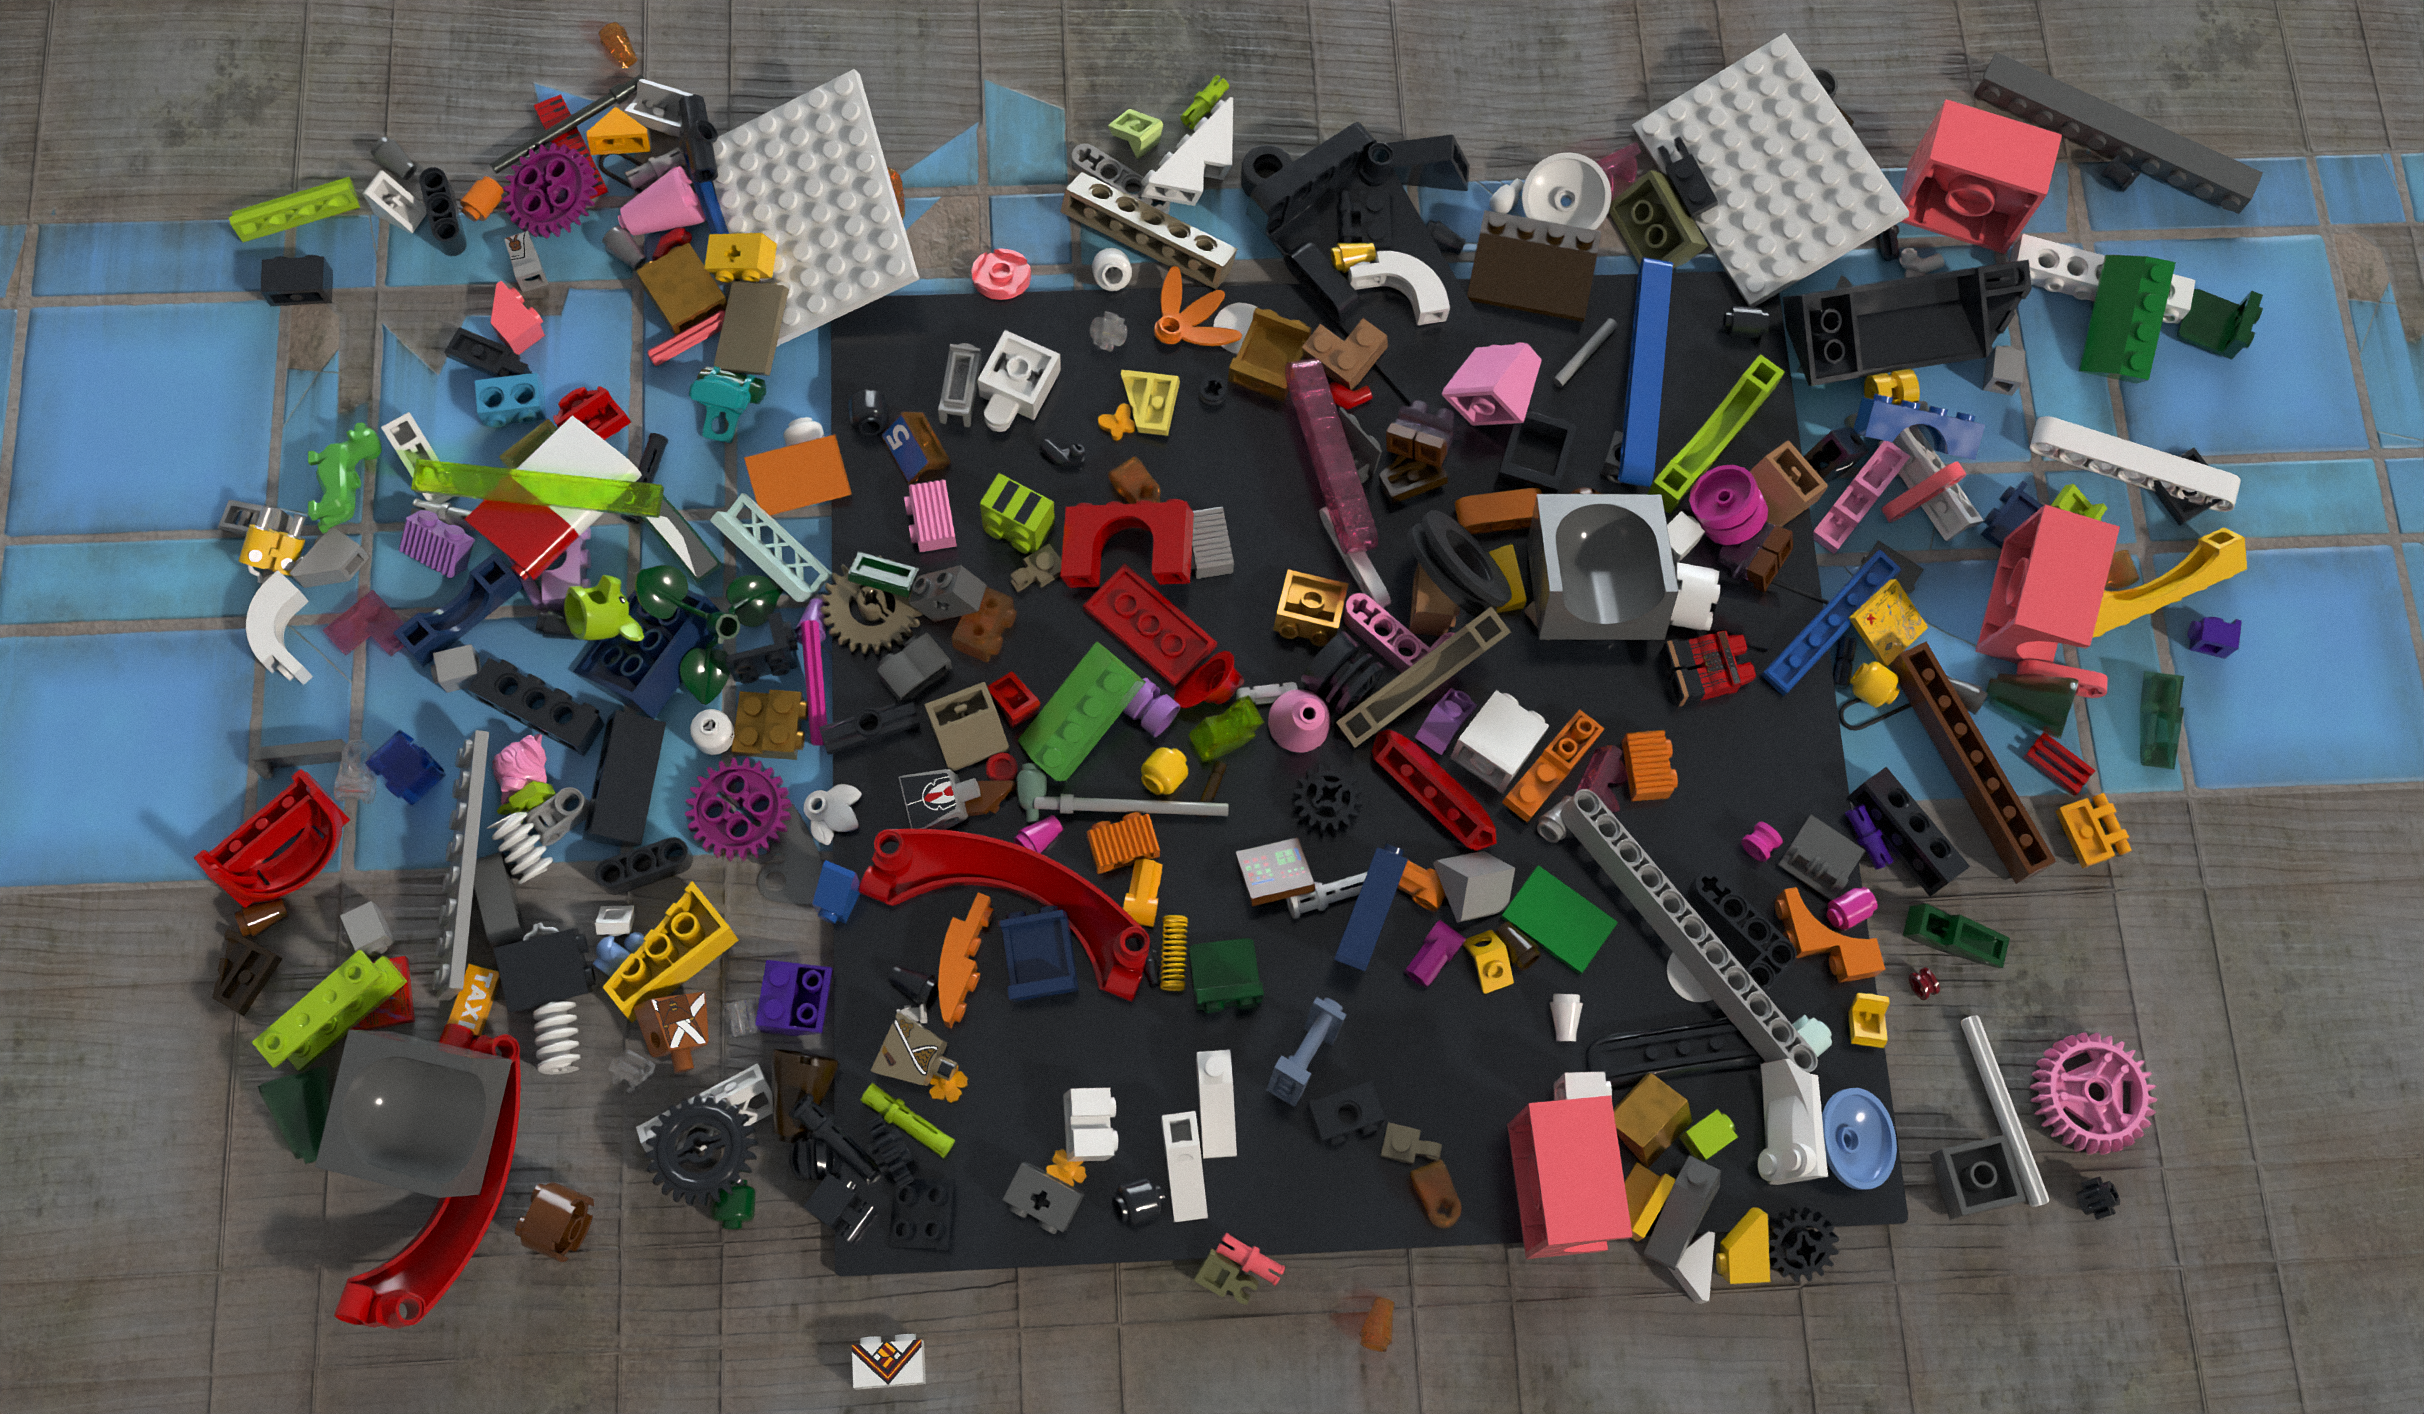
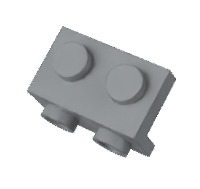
M640 79L637 82V97L625 109V113L644 127L664 132L670 136L680 137L684 133L679 100L683 96H691L693 94Z

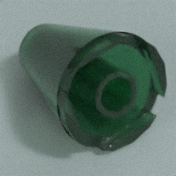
M1998 673L1997 679L1990 677L1986 692L1991 697L1990 704L2053 738L2061 739L2079 680L2072 677Z
M327 1066L306 1070V1072L295 1075H288L258 1086L261 1098L295 1159L303 1158L305 1164L317 1160L330 1108L329 1072Z

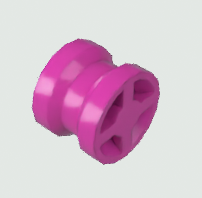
M1758 822L1754 827V832L1751 835H1746L1741 840V844L1753 858L1760 862H1766L1770 857L1772 849H1778L1783 844V840L1773 827L1767 823Z

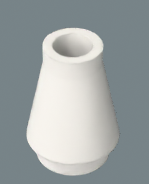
M1553 994V1002H1550L1556 1031V1041H1576V1033L1583 1003H1580V995Z

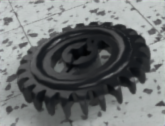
M697 1094L694 1097L693 1104H690L686 1098H683L680 1109L674 1105L669 1106L671 1113L669 1117L663 1114L658 1116L662 1125L650 1128L656 1134V1138L646 1140V1144L653 1147V1150L645 1153L644 1157L647 1160H654L647 1167V1172L650 1174L658 1172L652 1182L656 1186L664 1182L661 1189L663 1195L667 1196L674 1190L673 1200L676 1203L680 1202L685 1194L688 1206H693L696 1196H698L703 1206H707L708 1195L711 1194L714 1200L720 1203V1190L723 1189L732 1196L734 1194L731 1187L732 1182L741 1186L744 1185V1181L739 1173H752V1169L745 1161L757 1159V1156L753 1152L748 1151V1148L757 1146L758 1142L755 1139L747 1138V1136L755 1132V1128L753 1126H743L749 1121L747 1114L736 1116L740 1111L739 1105L735 1104L727 1109L729 1104L727 1098H722L716 1104V1098L713 1094L709 1095L705 1102ZM701 1125L712 1126L721 1132L713 1137L703 1132L693 1133L686 1139L683 1149L676 1151L681 1137L693 1127ZM705 1145L707 1147L704 1149L705 1155L700 1157L698 1155L701 1153L700 1147ZM725 1147L722 1159L714 1168L707 1172H688L680 1166L690 1161L697 1168H711L719 1160L720 1149Z

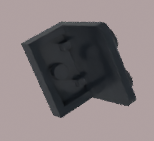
M780 612L768 615L774 644L725 657L726 666L735 682L743 684L753 683L759 680L761 676L770 674L781 676L789 673L790 669L797 668L793 652L799 650L796 635L792 630L790 621L784 622Z

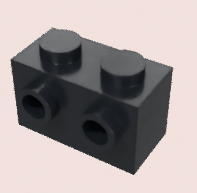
M306 255L300 258L278 256L273 259L262 260L260 292L270 307L332 303L333 270L324 256Z

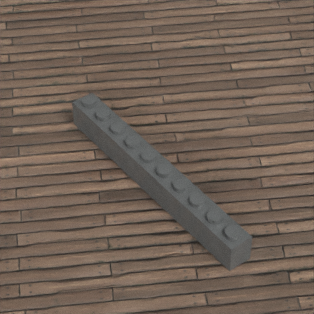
M1998 52L1994 54L1974 93L1986 101L1996 103L2015 114H2020L2035 121L2039 125L2062 133L2065 137L2084 143L2094 150H2099L2114 158L2119 154L2122 156L2121 160L2237 214H2240L2252 200L2263 174L2259 170Z

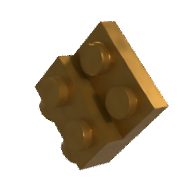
M1288 569L1273 630L1278 631L1281 636L1287 639L1299 636L1310 639L1314 645L1325 646L1337 635L1348 583Z
M769 690V693L740 691L732 754L736 756L797 760L798 750H803L805 742V732L801 731L802 720H807L808 704L807 701H804L802 692Z

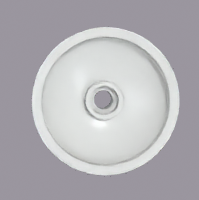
M1577 153L1554 154L1539 162L1529 173L1522 192V204L1527 218L1596 230L1603 223L1611 203V187L1603 169L1592 159ZM1563 198H1569L1572 203L1569 206H1563L1560 201Z

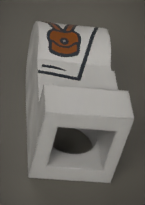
M525 231L504 238L513 265L514 275L522 292L548 285L549 283L529 232ZM539 274L538 278L533 281L525 280Z

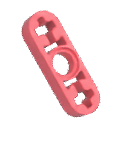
M1958 461L1951 463L1881 508V511L1889 523L1894 522L1958 483L1967 474Z
M2023 660L2017 664L2016 681L2026 686L2087 698H2100L2107 694L2108 677L2099 672L2038 660Z

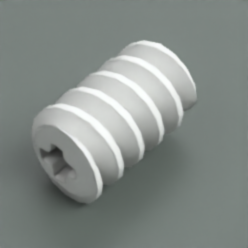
M527 812L513 813L486 828L498 829L491 837L493 840L504 839L498 850L499 852H511L505 858V863L517 862L511 873L512 875L523 873L524 876L518 881V885L548 870L547 867L553 861L552 857H540L546 851V846H534L540 839V835H528V832L534 827L533 823H521L528 815Z
M550 1002L539 1006V1009L533 1013V1018L540 1021L534 1026V1031L541 1034L535 1039V1044L542 1047L536 1052V1057L543 1060L537 1066V1070L540 1073L554 1075L579 1070L578 1067L571 1066V1063L581 1058L580 1055L570 1053V1049L579 1046V1042L569 1040V1036L578 1033V1029L568 1027V1023L577 1020V1016L567 1014V1010L576 1007L575 1002Z

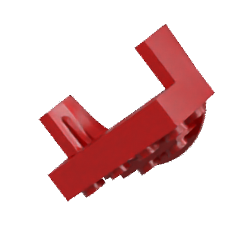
M302 769L292 775L294 782L214 849L209 853L206 850H202L193 857L209 878L216 882L244 908L248 907L252 902L269 901L286 896L314 879L334 856L341 840L342 827L350 821V818L308 772H304ZM315 825L319 829V831L324 835V838H322L312 826ZM304 828L298 839L287 850L262 864L265 859L271 857L279 847L291 837L296 836ZM258 870L270 884L266 885L257 874Z

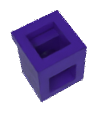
M2204 617L2200 622L2193 620L2187 632V637L2190 639L2189 650L2226 659L2239 649L2242 620L2235 619L2232 623L2224 622L2223 619L2218 617Z

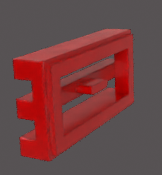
M2045 732L2040 734L2023 756L2024 759L2073 796H2076L2081 791L2089 777L2096 771ZM2035 752H2039L2041 755H2043L2045 758L2051 761L2052 765H2054L2059 770H2063L2065 773L2071 776L2074 780L2077 781L2076 784L2072 782L2070 779H2068L2066 776H2064L2062 773H2060L2058 770H2056L2045 760H2043L2041 757H2039L2037 754H2035Z

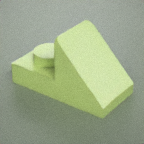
M1128 109L1111 122L1108 127L1112 135L1127 140L1136 158L1140 159L1160 142L1163 123L1157 118Z

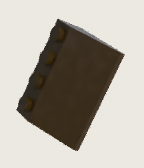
M1484 210L1467 297L1472 302L1584 322L1602 231Z

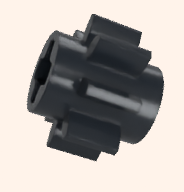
M2099 1176L2081 1182L2083 1190L2077 1191V1200L2084 1214L2090 1215L2094 1213L2096 1220L2116 1214L2113 1207L2120 1205V1198L2111 1181L2103 1183L2102 1178Z

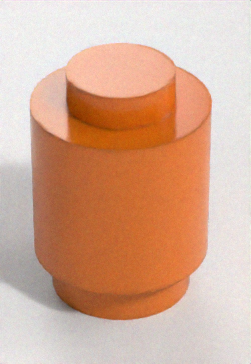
M484 176L482 180H477L460 201L463 207L462 213L474 222L477 220L485 221L501 202V195L504 193L503 188L495 180Z

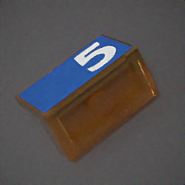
M902 412L881 434L908 484H913L927 469H944L951 462L923 412Z

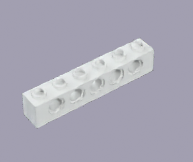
M2022 234L2012 248L2010 262L2029 259L2031 285L2045 288L2050 292L2072 295L2080 300L2095 301L2098 280L2100 279L2105 256ZM2173 274L2162 322L2179 324L2191 309L2195 280Z

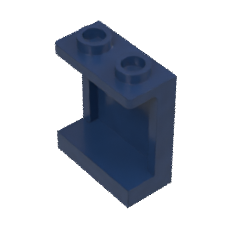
M2024 481L2020 482L2015 488L2010 485L1999 498L2003 502L2000 508L1996 509L1994 507L1983 520L1987 526L1980 535L2000 549H2002L2006 536L2043 507L2041 503L2023 491L2028 485Z
M1058 906L1042 907L1038 909L1039 914L1026 916L1025 911L1006 914L1007 919L998 921L999 928L1003 932L1010 986H1007L1009 1000L1018 1002L1079 991L1068 913L1064 910H1058Z

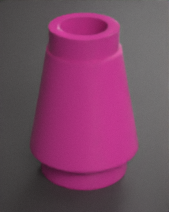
M1051 815L1018 830V835L1013 838L1014 844L1041 853L1063 831L1059 820Z

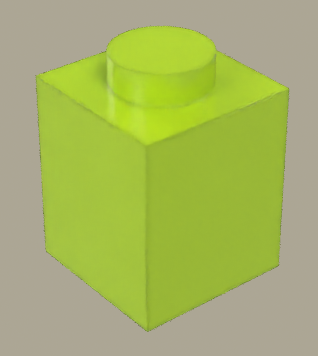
M1718 1109L1679 1136L1692 1156L1702 1162L1738 1137L1734 1132L1736 1129L1731 1119L1726 1114L1721 1115Z

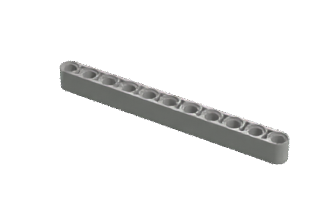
M1588 789L1577 791L1561 808L1560 814L1565 825L1766 1063L1790 1059L1796 1066L1808 1073L1815 1070L1818 1059L1814 1050L1593 791Z

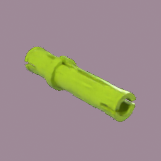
M874 1083L868 1087L860 1100L881 1114L885 1122L888 1124L892 1122L916 1140L933 1150L941 1158L947 1155L955 1142L953 1138L944 1134L934 1125L906 1107L903 1100L900 1098L896 1100Z

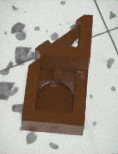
M977 781L981 796L964 802L968 816L984 815L989 811L996 813L1000 809L999 804L1010 791L1014 792L1016 790V782Z

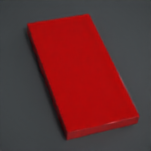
M1126 563L1082 606L1089 616L1174 689L1217 647V642Z

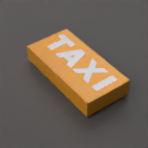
M468 964L464 975L463 990L456 997L447 1024L452 1023L467 1027L474 1032L476 1037L482 1035L501 981L498 971Z

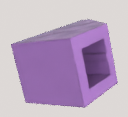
M1451 688L1432 708L1415 738L1442 755L1474 712L1477 704L1472 702L1466 693L1455 691Z

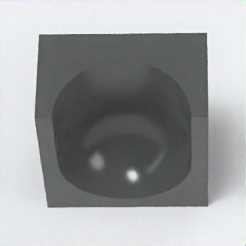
M1537 494L1527 539V550L1539 639L1665 640L1679 591L1662 495Z
M349 1030L315 1167L437 1198L480 1195L512 1059L396 1032Z

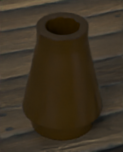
M1509 921L1496 930L1495 934L1506 945L1508 957L1514 967L1518 966L1521 971H1524L1541 957V953L1538 950L1539 945L1516 929Z

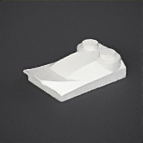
M1790 1059L1761 1064L1766 1149L1760 1153L1758 1158L1759 1174L1769 1184L1774 1185L1828 1177L1818 1075L1802 1070Z

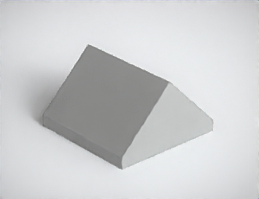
M1485 851L1433 862L1457 923L1502 913L1509 906L1515 867Z

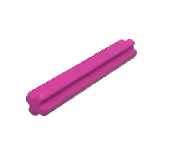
M806 620L801 622L810 738L812 745L822 746L824 742L819 727L827 725L819 623L816 620Z

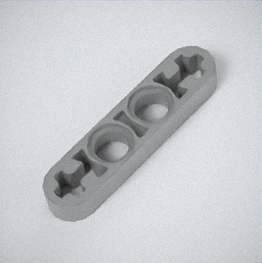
M1080 144L1073 149L1072 166L1078 173L1083 172L1150 206H1152V201H1159L1157 199L1141 197L1145 187L1141 184L1144 177L1090 144ZM1087 155L1090 156V161L1084 160L1083 162H1080V157L1085 158ZM1111 168L1117 172V175L1112 179H1106L1101 175V172L1104 169ZM1130 183H1136L1141 187V191L1131 194L1125 190V187ZM1163 201L1162 205L1158 204L1154 208L1168 214L1170 202Z

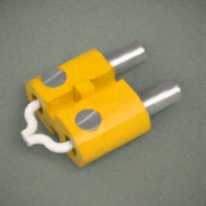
M262 505L257 525H249L238 560L248 565L249 572L258 577L257 582L264 583L272 575L266 576L263 579L262 574L254 570L253 567L272 570V572L278 570L283 575L292 576L290 572L295 562L300 558L305 539L301 538L300 534L306 517L294 514L289 533L273 531L268 528L274 508Z

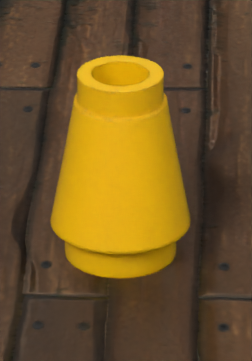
M1343 243L1331 248L1330 255L1332 265L1338 271L1345 273L1349 271L1351 266L1357 263L1375 261L1376 251L1373 243Z

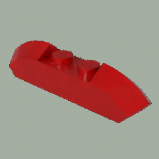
M1390 729L1377 733L1372 749L1374 760L1466 847L1478 851L1497 844L1495 826L1484 808L1424 750L1408 738Z

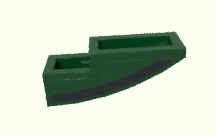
M1928 904L1909 906L1903 931L1904 937L1915 942L1995 968H2003L2010 940L2009 937L1960 914L1949 915Z

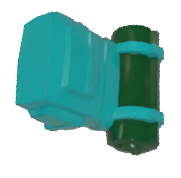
M706 366L704 369H701L697 380H694V383L690 385L689 396L693 401L706 406L707 414L702 436L732 443L738 419L743 411L746 410L748 404H760L763 401L767 392L765 380L756 378V376L751 374L746 376L724 371L716 366L714 368ZM720 412L726 413L725 418L729 423L728 430L723 434H716L712 429L713 420L720 416Z

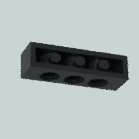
M488 658L468 688L472 696L477 701L585 757L605 725L598 715L600 711L586 702L579 705L571 701L572 696L559 688H555L552 691L544 687L545 682L535 675L528 674L527 677L517 672L518 668L506 660L501 659L498 663ZM513 685L518 686L515 693L511 695H505V691L508 687ZM537 700H545L541 708L532 709V705ZM573 714L572 719L568 723L559 724V720L563 715Z
M1887 767L1869 778L1847 797L1855 807L1864 804L1875 828L1880 829L1882 832L1881 839L1930 897L1970 867Z

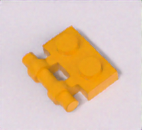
M2105 793L2098 794L2092 798L2097 807L2095 809L2092 808L2089 799L2086 798L2060 807L2055 811L2082 869L2116 856L2111 845H2115L2119 855L2132 851L2127 841L2129 835L2126 829H2121L2115 816L2117 811L2114 804H2109ZM2098 819L2103 820L2109 832L2108 835H2105Z

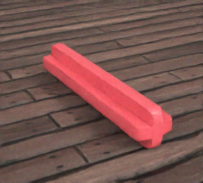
M719 310L647 351L649 359L655 366H659L722 330L726 311Z

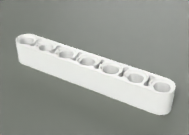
M2048 416L2038 418L2030 444L2031 451L2038 455L2148 490L2156 491L2154 489V480H2159L2171 496L2180 499L2186 497L2189 498L2190 502L2199 505L2205 502L2208 504V502H2212V499H2222V501L2209 508L2215 511L2228 512L2235 507L2241 482L2237 475ZM2183 490L2187 492L2197 491V494L2193 496H2185L2183 494Z

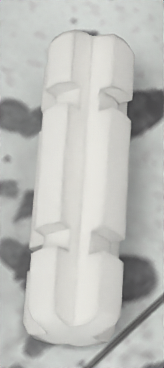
M1294 682L1283 683L1281 687H1279V684L1254 686L1253 690H1250L1249 687L1238 688L1236 690V700L1240 707L1251 706L1252 702H1255V705L1271 704L1282 694L1298 688Z

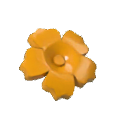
M958 1066L950 1081L933 1075L930 1084L935 1086L930 1089L929 1093L933 1099L944 1100L946 1097L949 1103L958 1101L959 1096L962 1094L959 1088H964L968 1085V1077L962 1071H958Z
M1064 1149L1055 1151L1052 1162L1056 1165L1046 1167L1047 1173L1071 1186H1074V1181L1083 1183L1084 1179L1087 1178L1085 1167L1080 1166L1084 1161L1067 1162V1153Z

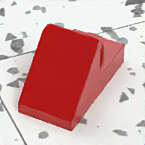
M1013 671L987 686L992 700L1003 711L1012 729L1039 713L1040 702L1038 698Z

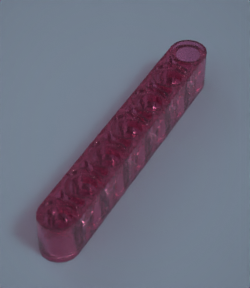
M1318 358L1288 362L1285 367L1287 385L1340 548L1344 554L1374 550L1378 545L1376 527L1321 361Z

